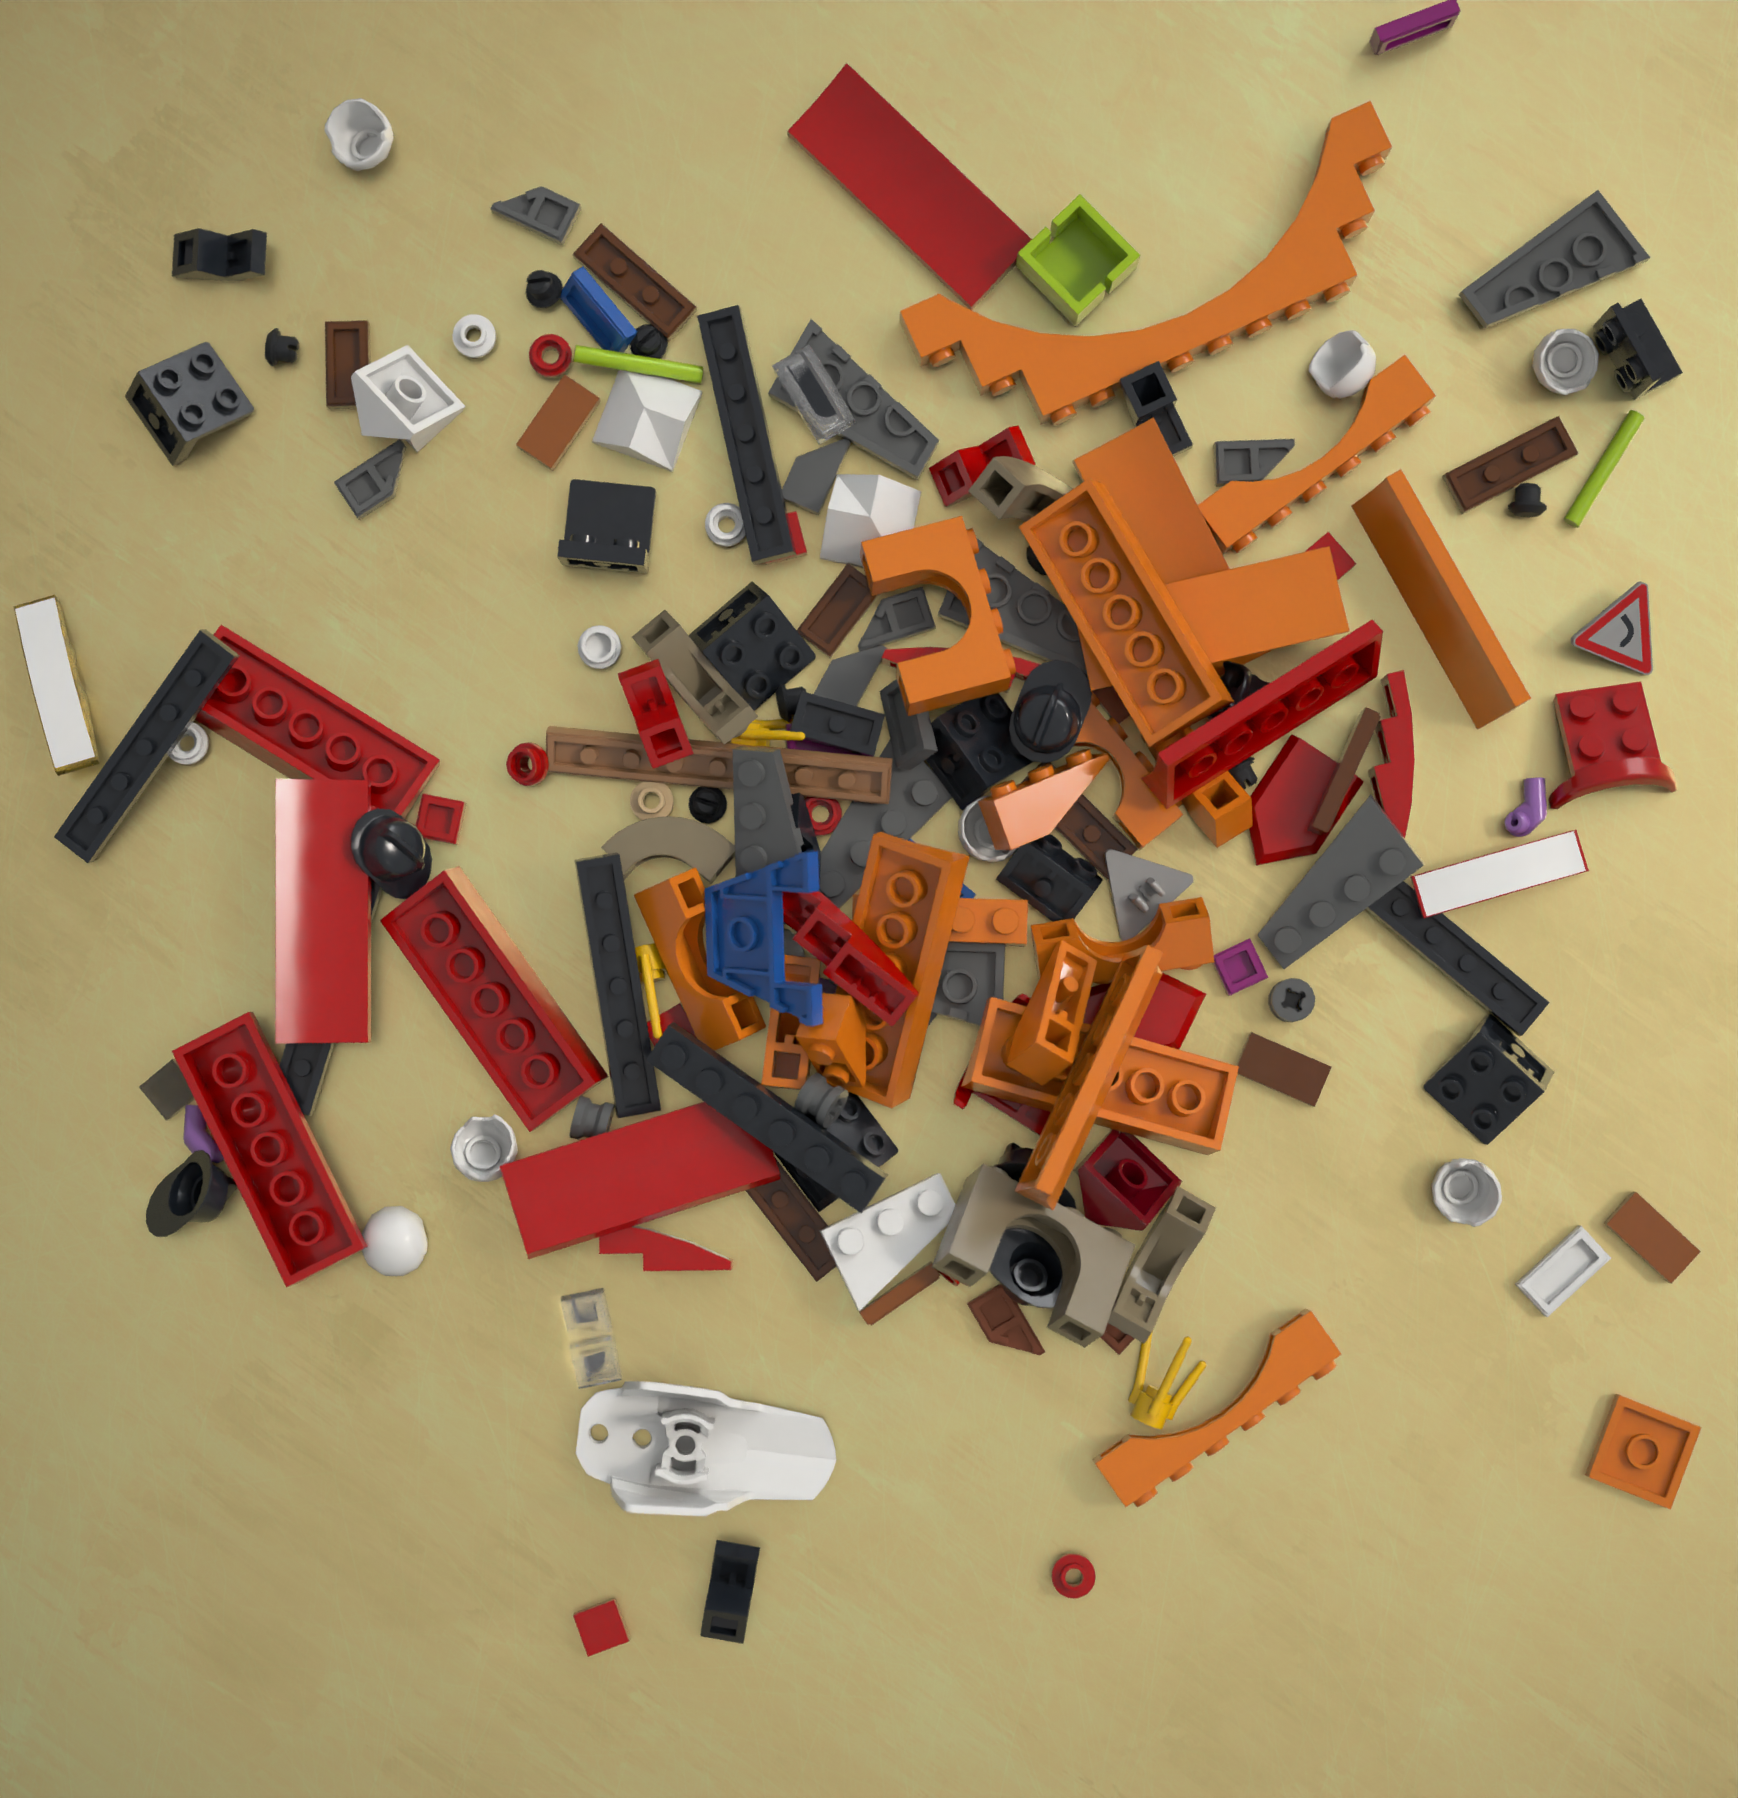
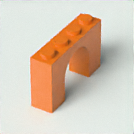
M962 516L861 542L860 558L872 596L917 584H933L952 592L961 601L967 612L969 627L964 636L955 645L941 652L897 663L896 679L907 716L1006 691L1009 689L1011 675L1016 674L1012 653L1009 648L1003 650L999 634H1003V624L997 608L990 609L986 594L991 593L988 574L985 568L978 569L974 554L979 553L973 528L966 530Z

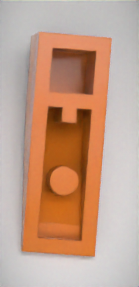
M1188 727L1156 748L1149 747L1142 734L1141 738L1154 759L1157 760V753L1188 735L1193 730L1191 727ZM1229 771L1181 800L1191 818L1216 848L1253 826L1251 797Z
M1063 940L1056 944L1015 1030L1007 1061L1009 1067L1043 1086L1073 1064L1097 960Z
M785 955L786 981L819 984L821 961L819 959ZM773 1008L770 1010L761 1084L768 1087L801 1090L810 1077L811 1061L795 1037L800 1025V1018L788 1012L781 1013Z

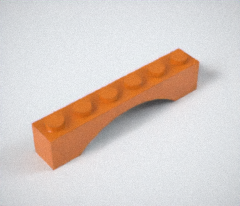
M1403 355L1370 379L1364 388L1359 410L1350 429L1341 441L1322 458L1300 471L1276 479L1254 482L1230 481L1198 504L1223 555L1232 548L1236 553L1247 548L1258 539L1254 532L1268 523L1271 528H1274L1293 513L1289 506L1300 498H1303L1306 503L1310 502L1327 488L1324 481L1337 472L1341 478L1362 463L1358 456L1366 450L1372 448L1377 453L1396 438L1393 431L1406 422L1411 428L1431 413L1427 406L1436 395L1406 355Z
M1305 1308L1270 1333L1264 1356L1254 1376L1239 1396L1222 1411L1198 1425L1174 1433L1158 1435L1127 1434L1092 1460L1124 1506L1127 1507L1134 1503L1136 1507H1139L1158 1493L1155 1486L1169 1477L1174 1482L1191 1471L1194 1467L1191 1461L1205 1452L1207 1456H1211L1224 1448L1230 1442L1226 1436L1240 1426L1246 1431L1265 1418L1262 1411L1272 1403L1277 1401L1281 1406L1301 1392L1298 1385L1310 1376L1318 1380L1331 1372L1337 1366L1334 1359L1342 1354L1312 1311Z

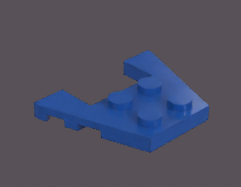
M818 851L802 852L789 859L769 864L754 872L745 873L705 888L707 976L749 997L757 996L769 1002L771 1008L781 1013L788 1012L800 1018L799 1022L806 1026L823 1024L822 984L785 980L782 892L811 893L819 891Z

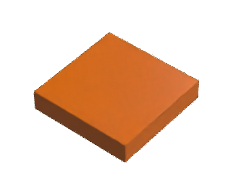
M1615 1394L1585 1476L1671 1510L1702 1427Z

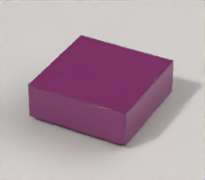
M1250 938L1214 955L1215 962L1212 964L1227 996L1269 978Z

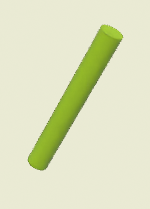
M575 345L573 362L696 383H701L703 366Z
M1634 410L1628 412L1564 517L1566 523L1579 528L1645 418L1642 414Z

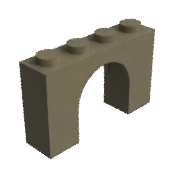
M982 1164L965 1180L932 1267L971 1287L988 1273L1003 1232L1006 1229L1022 1228L1037 1233L1054 1248L1061 1262L1063 1272L1061 1290L1047 1328L1085 1348L1104 1335L1135 1244L1122 1238L1118 1231L1108 1227H1101L1086 1219L1083 1213L1077 1209L1064 1207L1057 1203L1053 1211L1015 1192L1018 1184L1017 1181L1011 1179L1000 1168Z

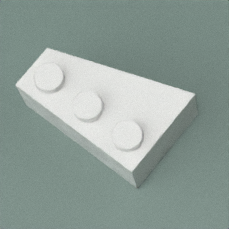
M936 1173L866 1207L862 1213L856 1212L819 1230L857 1310L860 1311L949 1224L956 1205L940 1173Z

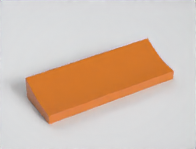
M1154 417L1072 461L1082 483L1091 478L1105 485L1163 584L1230 569ZM1271 650L1224 661L1244 665ZM1224 661L1212 663L1219 677L1225 674Z
M1402 469L1389 475L1368 494L1351 505L1478 730L1530 700L1531 697Z
M1088 478L1019 526L1149 747L1156 748L1191 725L1234 703L1233 698L1102 482Z
M1330 546L1164 584L1211 663L1350 632ZM1077 626L1091 691L1113 686Z
M884 832L873 834L853 922L892 960L919 994L893 1027L853 997L866 1020V1082L864 1088L846 1086L844 1089L889 1108H893L910 1099L970 855L918 844ZM837 985L835 994L851 996Z
M1146 945L1124 954L1016 1186L1015 1192L1054 1211L1161 979L1162 972L1158 964L1163 952Z
M994 997L988 998L976 1043L961 1087L1051 1112L1091 1025L1082 1022L1073 1064L1042 1086L1007 1065L1015 1030L1026 1006ZM1133 1037L1094 1124L1204 1155L1221 1151L1239 1066Z

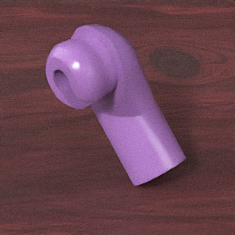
M1545 778L1523 779L1524 802L1506 816L1504 823L1505 828L1516 837L1529 835L1547 817Z
M186 1105L183 1134L185 1145L192 1154L195 1151L204 1150L210 1155L212 1162H222L224 1158L215 1140L206 1132V1121L198 1105Z

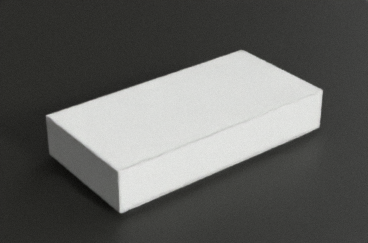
M1578 1225L1515 1285L1544 1317H1548L1604 1266L1611 1257L1582 1226Z

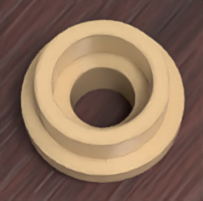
M643 781L633 789L630 797L631 809L640 820L666 817L671 813L674 804L671 790L666 784L660 782ZM655 793L659 796L660 802L656 808L649 809L644 806L643 801L647 794Z

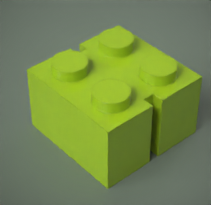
M1079 194L1052 220L1050 230L1047 227L1043 228L1018 252L1016 267L1076 327L1103 301L1105 291L1110 294L1137 268L1140 254Z

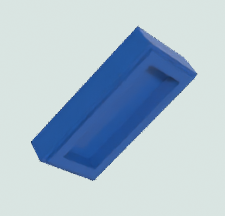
M584 267L572 272L562 289L561 300L602 349L624 353L637 334L636 329Z

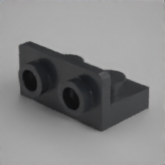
M1051 834L1020 846L996 878L997 881L1020 898L1028 900V904L1051 921L1075 919L1103 881L1097 875V870L1091 863L1082 858L1075 859L1062 849L1060 841Z

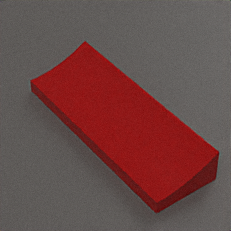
M848 63L843 66L815 102L787 131L788 136L970 310H973L1016 266L1018 252L1032 240Z
M1373 619L1157 753L1154 770L1141 779L1166 809L1173 806L1375 679L1378 675L1383 637L1382 629Z
M220 625L214 636L240 656L195 720L289 779L371 780V811L377 808L390 809L405 819L421 792L440 766V759L225 626Z
M275 779V1044L371 1042V878L354 861L350 848L351 833L356 822L366 812L371 811V780Z
M460 866L442 871L380 919L382 925L529 1132L538 1128L609 1077Z
M247 1012L173 1050L172 1053L285 1286L289 1287L298 1284L367 1248L368 1246L254 1012Z
M705 1102L500 1166L528 1260L780 1180V1172L773 1151Z

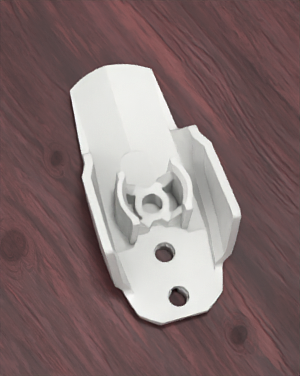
M625 1381L622 1388L596 1392L582 1407L580 1413L576 1455L588 1475L610 1484L611 1495L616 1503L624 1511L630 1513L707 1516L717 1511L730 1510L736 1505L751 1499L814 1500L829 1480L836 1463L833 1438L823 1418L774 1406L729 1398L722 1392L711 1389L662 1382ZM596 1424L605 1426L608 1436L603 1440H595L591 1435L592 1427ZM640 1429L647 1430L651 1435V1441L646 1445H639L633 1439V1434Z

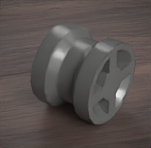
M1289 978L1278 982L1272 987L1268 995V1005L1271 1013L1277 1019L1283 1022H1296L1305 1019L1311 1014L1315 1006V995L1307 982L1297 978Z
M815 1073L801 1088L794 1108L804 1115H813L816 1118L817 1124L827 1128L833 1124L842 1112L848 1099V1090L841 1086L833 1087L829 1085L826 1077L820 1073Z
M580 1096L571 1124L570 1138L578 1140L582 1137L590 1138L609 1132L615 1104L605 1102L602 1105L592 1103L590 1098Z

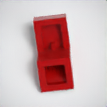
M1019 425L1006 428L979 446L959 449L929 467L945 507L973 496L969 489L993 457L1008 456L1036 465Z
M659 659L618 673L621 686L632 711L652 769L694 754Z

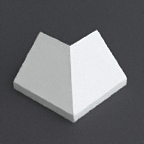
M408 345L356 370L351 376L362 436L405 439L416 452L420 451L466 407Z
M619 370L592 442L673 472L703 392L665 377Z
M837 474L827 510L820 559L842 564L849 563L852 566L863 568L860 558L861 542L913 529L921 491L881 475Z

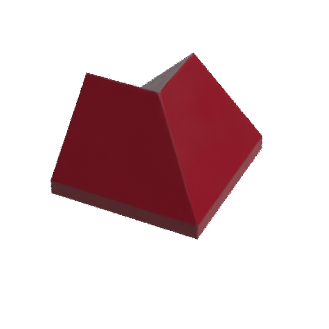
M1114 1129L1073 1170L1079 1176L1086 1219L1097 1225L1143 1231L1150 1224L1176 1188L1183 1182L1134 1135Z

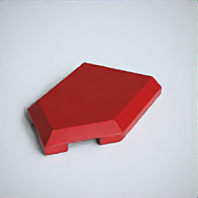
M1291 734L1250 796L1253 826L1249 828L1256 866L1316 854L1364 781L1356 774L1354 775L1329 832L1320 836L1307 830L1337 762L1303 739Z
M1162 972L1161 979L1134 1037L1180 1049L1206 993ZM1111 983L1091 987L1083 1023L1092 1025Z

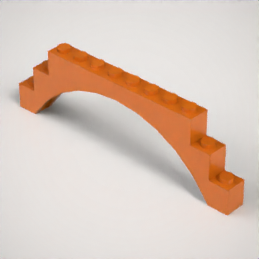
M1371 101L1331 118L1326 129L1313 185L1295 221L1268 256L1233 287L1185 315L1135 331L1096 336L1046 334L993 321L949 300L941 294H937L901 310L900 323L920 367L931 363L932 367L946 364L956 357L954 352L960 350L981 396L988 392H991L993 396L1001 395L1016 386L1015 380L1020 379L1040 424L1050 420L1053 425L1061 424L1076 416L1075 409L1091 403L1092 407L1095 408L1113 400L1116 397L1114 392L1122 389L1119 379L1157 361L1160 362L1163 370L1169 368L1171 373L1177 372L1191 365L1194 362L1193 356L1207 350L1210 355L1217 354L1233 345V338L1245 333L1248 334L1249 338L1255 337L1269 330L1272 327L1271 321L1285 315L1288 320L1295 319L1311 310V303L1323 298L1326 299L1327 303H1330L1350 293L1349 286H1352L1357 273L1339 235L1342 234L1344 239H1349L1368 228L1366 223L1370 221L1375 210L1357 172L1360 171L1361 175L1364 176L1385 165L1384 160L1392 149V145Z

